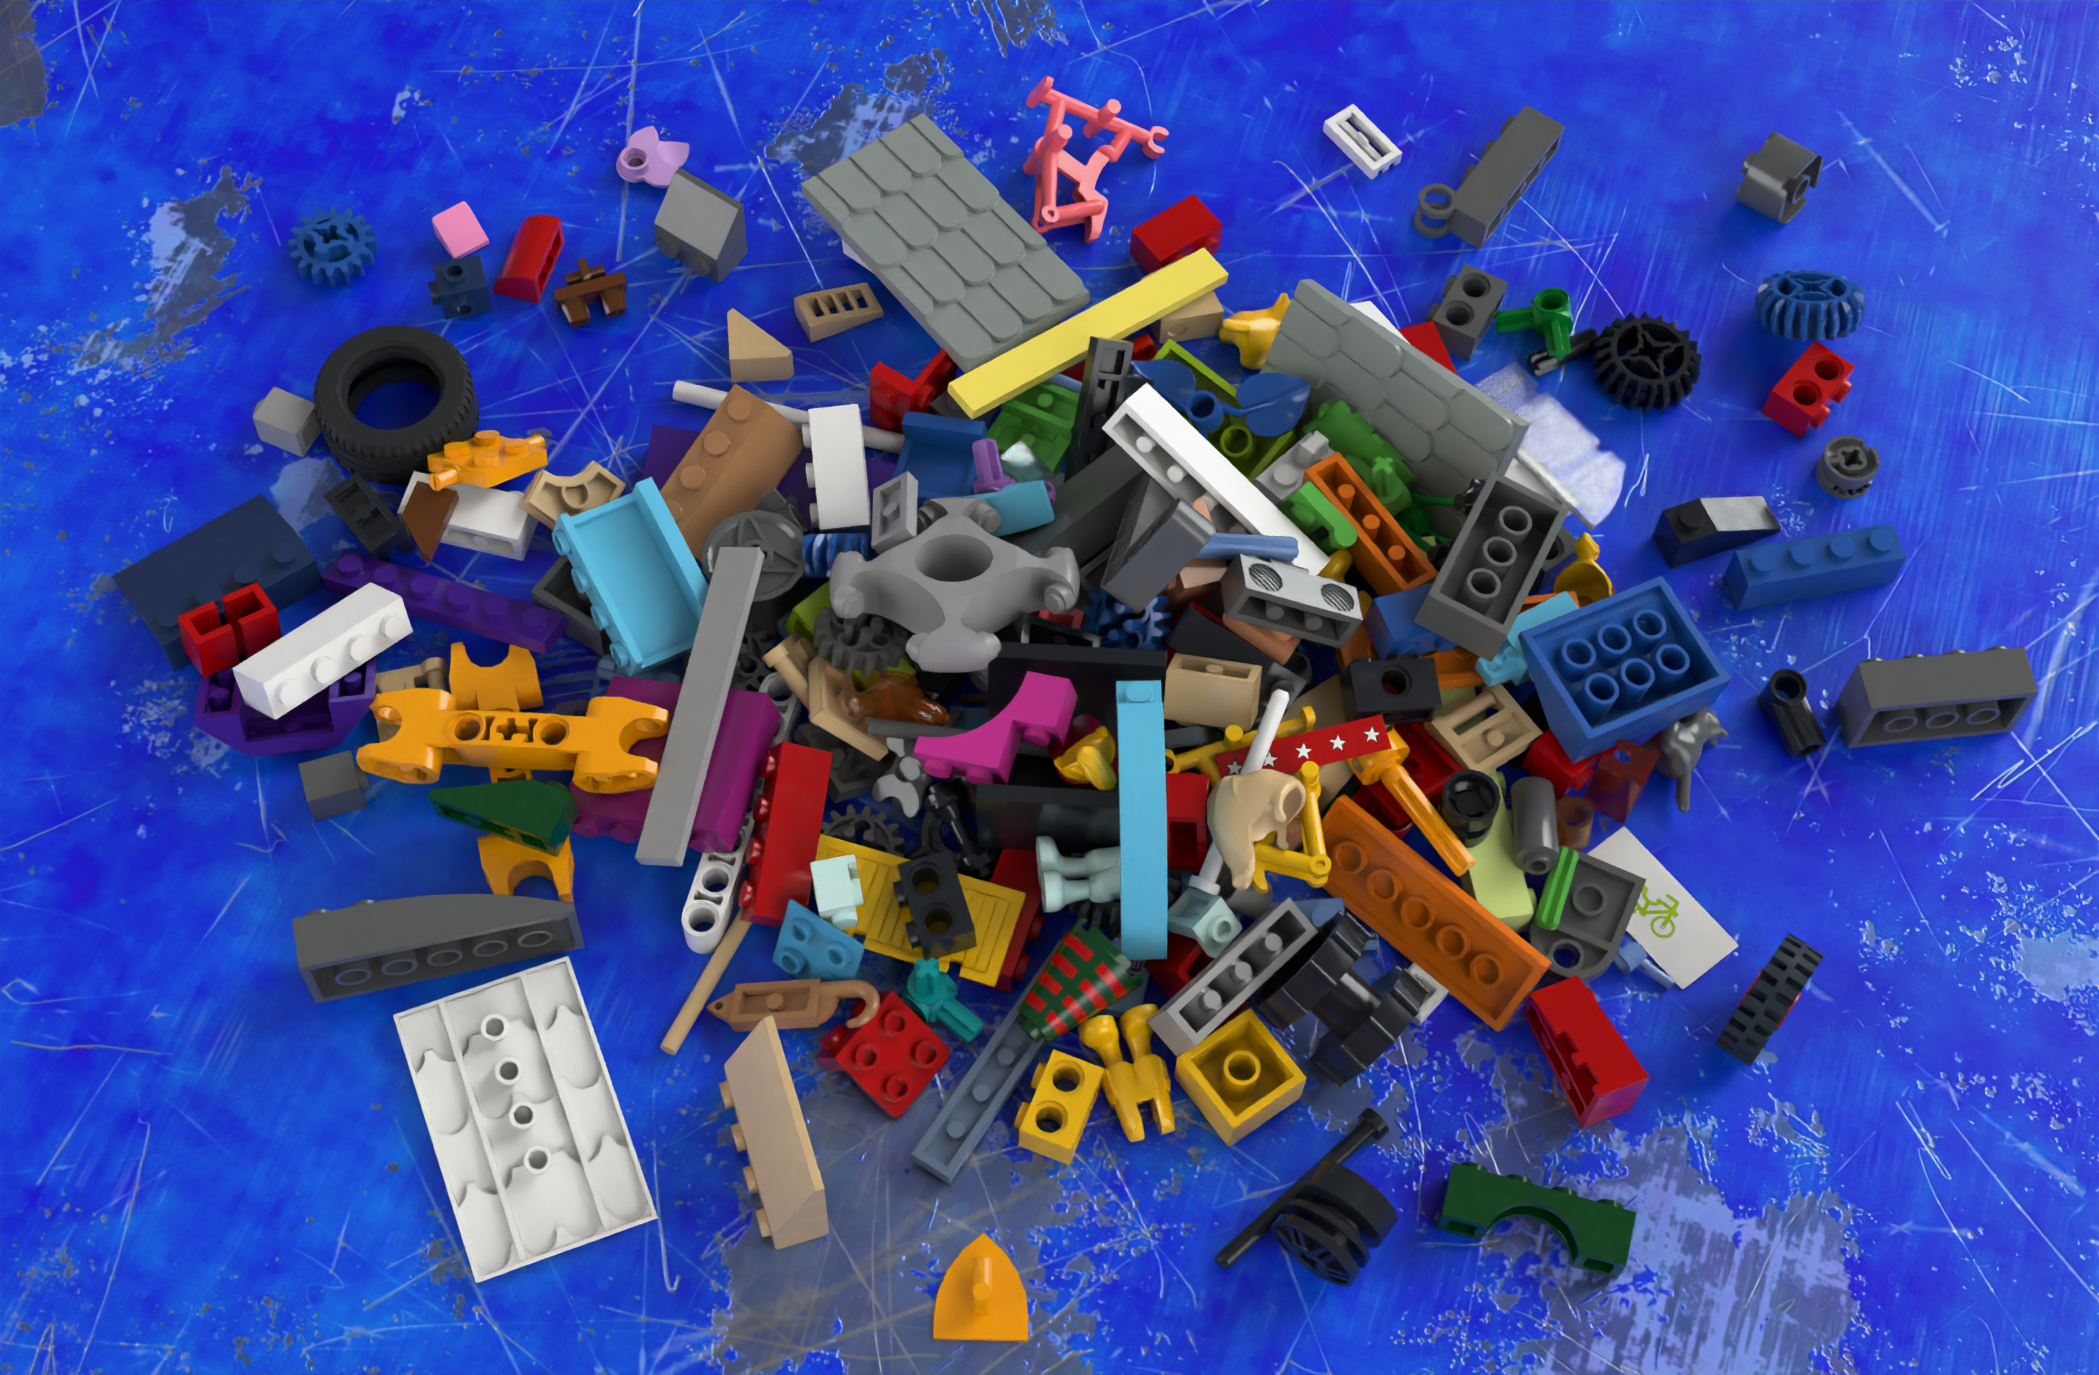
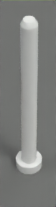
M1280 689L1272 693L1240 775L1246 776L1262 768L1288 704L1289 693ZM1212 841L1199 876L1191 875L1188 886L1212 895H1218L1221 886L1215 884L1224 860L1214 841Z

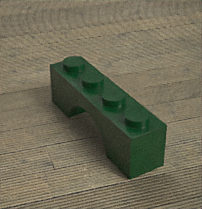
M1453 1162L1446 1177L1435 1229L1481 1241L1493 1226L1511 1218L1533 1219L1550 1227L1561 1238L1568 1251L1572 1267L1617 1279L1627 1265L1636 1212L1624 1209L1621 1203L1614 1200L1599 1199L1593 1201L1579 1197L1576 1191L1566 1187H1553L1549 1189L1534 1185L1531 1179L1522 1175L1510 1174L1505 1177L1488 1172L1485 1166L1478 1163L1463 1162L1457 1164Z

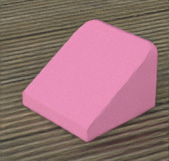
M465 201L432 218L435 236L453 259H462L490 244L485 232Z

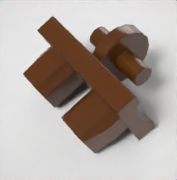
M585 258L576 259L578 271L564 275L567 287L554 290V303L557 312H563L570 328L580 327L591 322L587 305L601 301L606 318L617 317L627 312L625 296L627 294V281L624 271L606 276L603 264L588 268Z

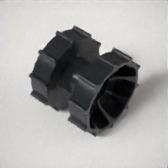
M1339 910L1335 916L1327 920L1320 927L1318 926L1316 928L1318 933L1263 985V989L1251 1006L1275 1029L1278 1028L1282 1032L1299 1018L1305 1016L1310 1010L1329 1028V1031L1320 1039L1321 1042L1309 1061L1333 1084L1336 1083L1341 1088L1347 1081L1361 1072L1364 1073L1368 1066L1390 1045L1396 1042L1399 1035L1420 1012L1419 1009L1430 990L1407 968L1401 969L1398 965L1379 980L1374 981L1370 986L1351 966L1362 955L1361 952L1372 935L1348 912L1343 914Z

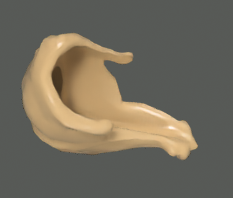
M1260 769L1246 776L1238 774L1225 776L1212 789L1207 799V825L1216 848L1231 870L1232 886L1238 891L1248 889L1255 872L1253 842L1260 841L1267 834L1275 831L1278 835V847L1282 850L1288 849L1289 844L1286 842L1287 825L1300 812L1306 801V791L1303 783L1291 775L1276 770Z

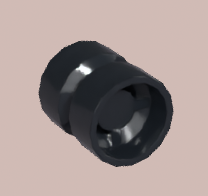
M1476 770L1459 771L1453 774L1445 783L1436 811L1465 848L1474 847L1482 843L1489 835L1501 799L1499 787L1491 777Z

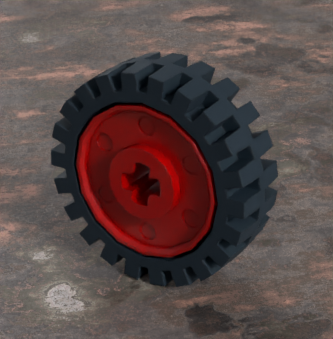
M1788 933L1768 964L1761 969L1739 1002L1735 1013L1715 1044L1736 1059L1751 1066L1773 1032L1779 1029L1801 996V990L1824 955L1809 944Z

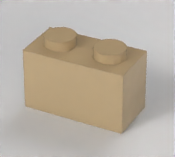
M1175 653L1166 670L1164 719L1175 720L1183 726H1197L1199 724L1214 726L1224 732L1228 726L1238 725L1243 731L1250 732L1258 714L1262 666Z

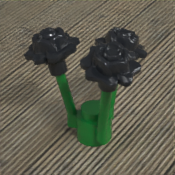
M1473 478L1469 488L1463 491V494H1457L1455 497L1427 496L1411 491L1412 505L1393 516L1414 544L1427 554V559L1438 573L1456 538L1451 539L1429 528L1431 514L1424 505L1452 506L1456 510L1461 511L1467 518L1487 479L1479 480ZM1417 534H1422L1426 537L1434 536L1435 541L1440 543V545L1431 546Z

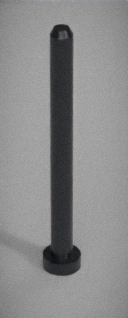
M1366 1108L1358 1116L1360 1124L1319 1161H1331L1343 1165L1372 1137L1381 1140L1389 1132L1386 1122L1373 1109ZM1316 1164L1217 1253L1215 1262L1221 1269L1230 1268L1271 1231V1227L1278 1216L1285 1214L1284 1209L1291 1199H1302L1299 1188Z

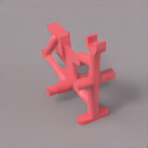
M1045 75L1029 93L1025 103L1030 108H1034L1040 101L1051 105L1043 137L1035 142L1033 152L1023 164L1025 174L1029 176L1035 175L1034 217L1030 220L1029 224L1040 235H1043L1050 229L1085 223L1084 242L1091 244L1101 234L1108 207V200L1094 190L1103 167L1107 162H1116L1130 140L1143 145L1142 151L1147 157L1158 159L1165 149L1155 145L1153 139L1162 142L1169 132L1160 126H1154L1148 131L1115 117L1121 110L1120 103L1115 99H1110L1099 110L1051 89L1054 78ZM1065 112L1088 121L1083 127V134L1087 138H1094L1103 128L1116 133L1110 145L1099 147L1089 158L1085 166L1063 150L1068 139L1072 136L1071 127L1062 124ZM1057 170L1077 184L1072 194V198L1076 203L1056 207Z

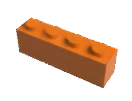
M1339 451L1304 470L1302 485L1309 480L1356 529L1357 540L1347 549L1352 554L1354 566L1380 597L1433 584L1438 571Z

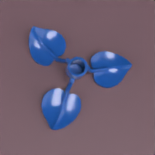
M1161 359L1152 361L1132 360L1130 363L1134 365L1133 374L1145 375L1146 378L1155 379L1153 389L1178 413L1179 411L1187 413L1192 426L1207 441L1208 433L1216 430L1221 425L1223 414L1225 413L1237 418L1246 416L1248 429L1259 437L1277 438L1292 430L1299 421L1311 392L1310 384L1296 376L1282 373H1262L1248 378L1238 387L1236 398L1242 409H1235L1230 407L1227 402L1219 404L1217 397L1210 391H1196L1197 386L1194 374L1181 362Z

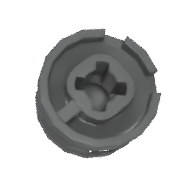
M1842 435L1833 438L1827 443L1815 469L1816 479L1821 488L1828 494L1840 499L1861 497L1868 491L1880 466L1879 454L1875 448L1867 447L1864 444L1865 440L1857 436ZM1834 486L1838 487L1836 491H1833ZM1847 489H1852L1853 495H1849Z

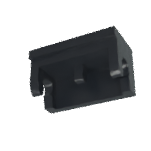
M355 472L323 495L324 499L372 556L375 554L378 560L391 563L388 553L395 547H399L405 554L410 553L416 548L404 526L358 472Z

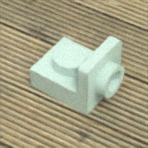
M1188 888L1167 911V929L1170 932L1196 939L1205 953L1213 958H1217L1242 930V925L1221 896L1212 895L1193 888Z

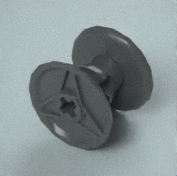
M762 510L740 512L719 522L706 537L701 553L703 572L711 582L720 547H759L765 556L747 622H753L754 634L764 629L767 634V640L779 639L782 635L776 630L778 620L787 612H792L793 607L813 592L811 579L801 578L806 562H802L800 555L804 537L794 523L780 514Z

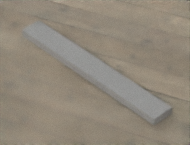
M720 547L635 855L636 860L642 865L682 867L765 556L759 547Z

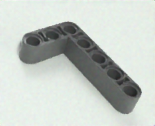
M1147 472L1129 497L1104 573L1101 588L1138 614L1201 551L1214 533L1216 525L1181 498H1173Z

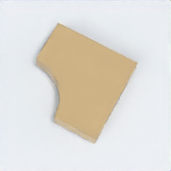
M594 460L586 464L574 476H556L542 469L534 475L518 507L554 531L558 515L567 512L571 518L606 504L608 501L616 500L620 497L626 483Z
M816 656L808 664L810 721L875 760H881L888 753L887 737L868 735L870 717H879L862 701L854 687L851 675H848L847 672L838 667L833 669L830 667V662Z

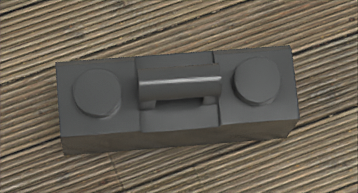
M1238 553L1220 579L1225 615L1230 619L1343 649L1363 621L1355 586L1338 582L1330 577L1309 574V570L1271 558H1267L1264 561L1253 555Z

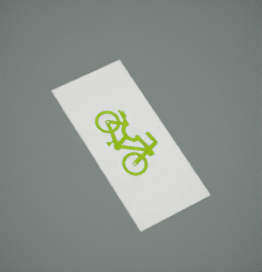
M1625 826L1587 853V855L1646 879L1626 931L1643 946L1645 951L1675 980V983L1682 990L1739 946Z

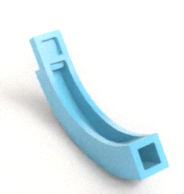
M1161 680L1116 681L1121 952L1128 960L1167 959V809Z

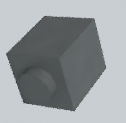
M351 750L298 764L306 800L315 821L367 807L363 791L371 789L367 772L362 771L359 765L356 766Z

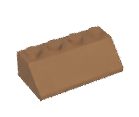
M736 383L660 491L695 561L700 566H702L701 553L706 537L719 522L736 513L752 511L762 493L773 486L777 489L805 448L802 432L771 405Z

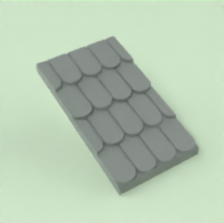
M924 113L911 119L909 123L906 122L880 137V140H875L849 155V158L840 160L818 173L817 176L814 175L801 183L802 195L842 238L843 253L874 273L965 374L1042 334L1090 303V292L1083 286L1081 278L1047 246V241L999 195L997 188L964 157V152Z
M1312 279L1299 280L1293 294L1294 298L1290 301L1280 324V330L1277 331L1265 359L1266 362L1259 373L1293 375L1310 384L1311 392L1302 415L1290 431L1299 438L1298 433L1311 421L1322 404L1331 398L1335 402L1342 400L1352 409L1351 413L1357 411L1367 423L1376 429L1372 432L1373 434L1376 433L1383 441L1387 440L1405 458L1402 462L1415 474L1414 478L1416 479L1408 489L1409 493L1414 491L1427 496L1455 497L1457 494H1463V491L1469 488L1473 478L1479 480L1488 479L1492 470L1505 476L1531 425L1530 423L1413 347L1371 301L1348 304ZM1424 505L1431 514L1429 528L1451 539L1457 538L1466 520L1462 512L1452 506Z

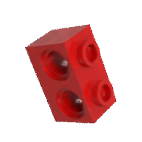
M1814 341L1771 390L1762 413L1802 439L1812 426L1818 430L1823 425L1832 410L1829 406L1834 401L1840 404L1846 398L1853 387V384L1848 380L1855 365L1821 343Z

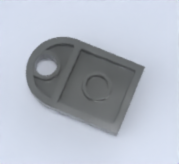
M1575 850L1578 852L1579 858L1557 928L1554 931L1539 928L1534 924L1533 917L1528 930L1527 942L1552 962L1544 973L1545 975L1559 982L1578 975L1585 984L1602 976L1612 964L1646 879ZM1560 949L1569 950L1575 955L1577 965L1571 968L1561 967L1554 960L1553 953Z

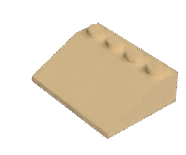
M773 1015L767 1016L758 1023L724 1064L726 1081L718 1084L725 1109L734 1108L738 1123L730 1125L737 1151L746 1150L750 1161L749 1166L743 1167L749 1193L759 1192L763 1208L755 1210L762 1238L771 1235L774 1248L778 1250L828 1235L829 1226L825 1188Z

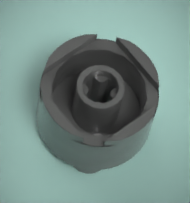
M1772 131L1758 154L1751 152L1744 160L1741 172L1745 174V177L1736 192L1735 199L1774 221L1787 224L1796 217L1808 201L1802 197L1808 185L1815 189L1822 173L1824 159L1816 154L1815 151L1777 131Z

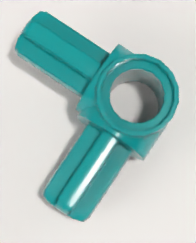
M932 957L925 961L919 958L915 962V970L908 977L907 985L898 993V996L924 1023L928 1021L933 1023L939 1020L967 1043L974 1040L984 1027L983 1022L956 1000L958 994L957 986L947 973L939 971L937 959Z

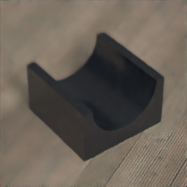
M1000 641L1001 651L995 659L988 663L986 723L997 716L1012 701L1019 691L1027 671L1070 679L1078 696L1071 720L1081 714L1091 715L1113 732L1116 738V681L1161 680L1164 709L1167 651ZM1016 754L1007 785L977 783L978 847L1036 851V838L1039 836L1052 837L1058 851L1065 853H1087L1097 848L1120 846L1119 777L1112 791L1076 789L1059 776L1052 758Z

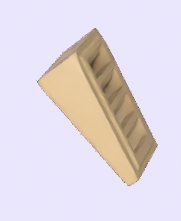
M867 282L811 292L794 298L795 315L810 343L883 317V310ZM863 297L868 307L860 308L856 299ZM848 302L852 310L846 311L842 304ZM835 307L837 313L831 314L829 309ZM821 312V314L823 315V316H818V317H816L815 314Z

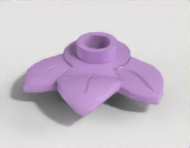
M654 126L645 127L636 131L629 138L628 147L622 150L617 159V172L622 179L628 182L638 183L645 181L657 188H668L674 173L686 162L690 146L688 143L659 141V136Z

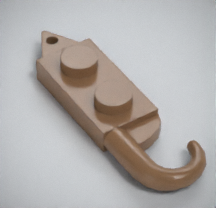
M818 978L736 984L733 992L712 1002L706 1008L711 1015L729 1023L734 1032L753 1031L764 1017L773 1015L777 1030L820 1027L821 1023L826 1022L832 1017L839 999L862 998L866 1001L864 1011L856 1018L846 1022L848 1028H856L865 1025L876 1015L880 1006V997L876 988L866 981L822 982Z

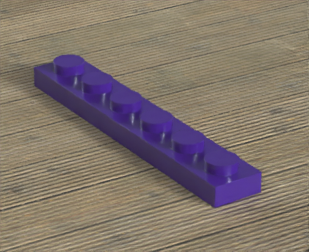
M347 550L340 554L322 577L326 590L346 596L351 595L371 582L400 595L407 614L545 655L549 653L567 628L566 616L563 613Z

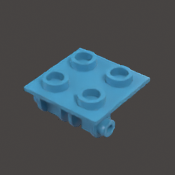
M791 899L787 906L772 962L799 980L820 978L822 982L864 981L866 978V974L861 971L862 966L860 965L866 946ZM849 998L839 999L838 1005L845 1008Z

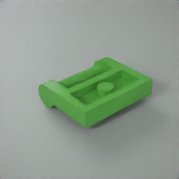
M1309 480L1275 504L1327 556L1338 549H1347L1357 540V531L1354 526ZM1324 526L1329 531V535L1320 541L1312 532Z

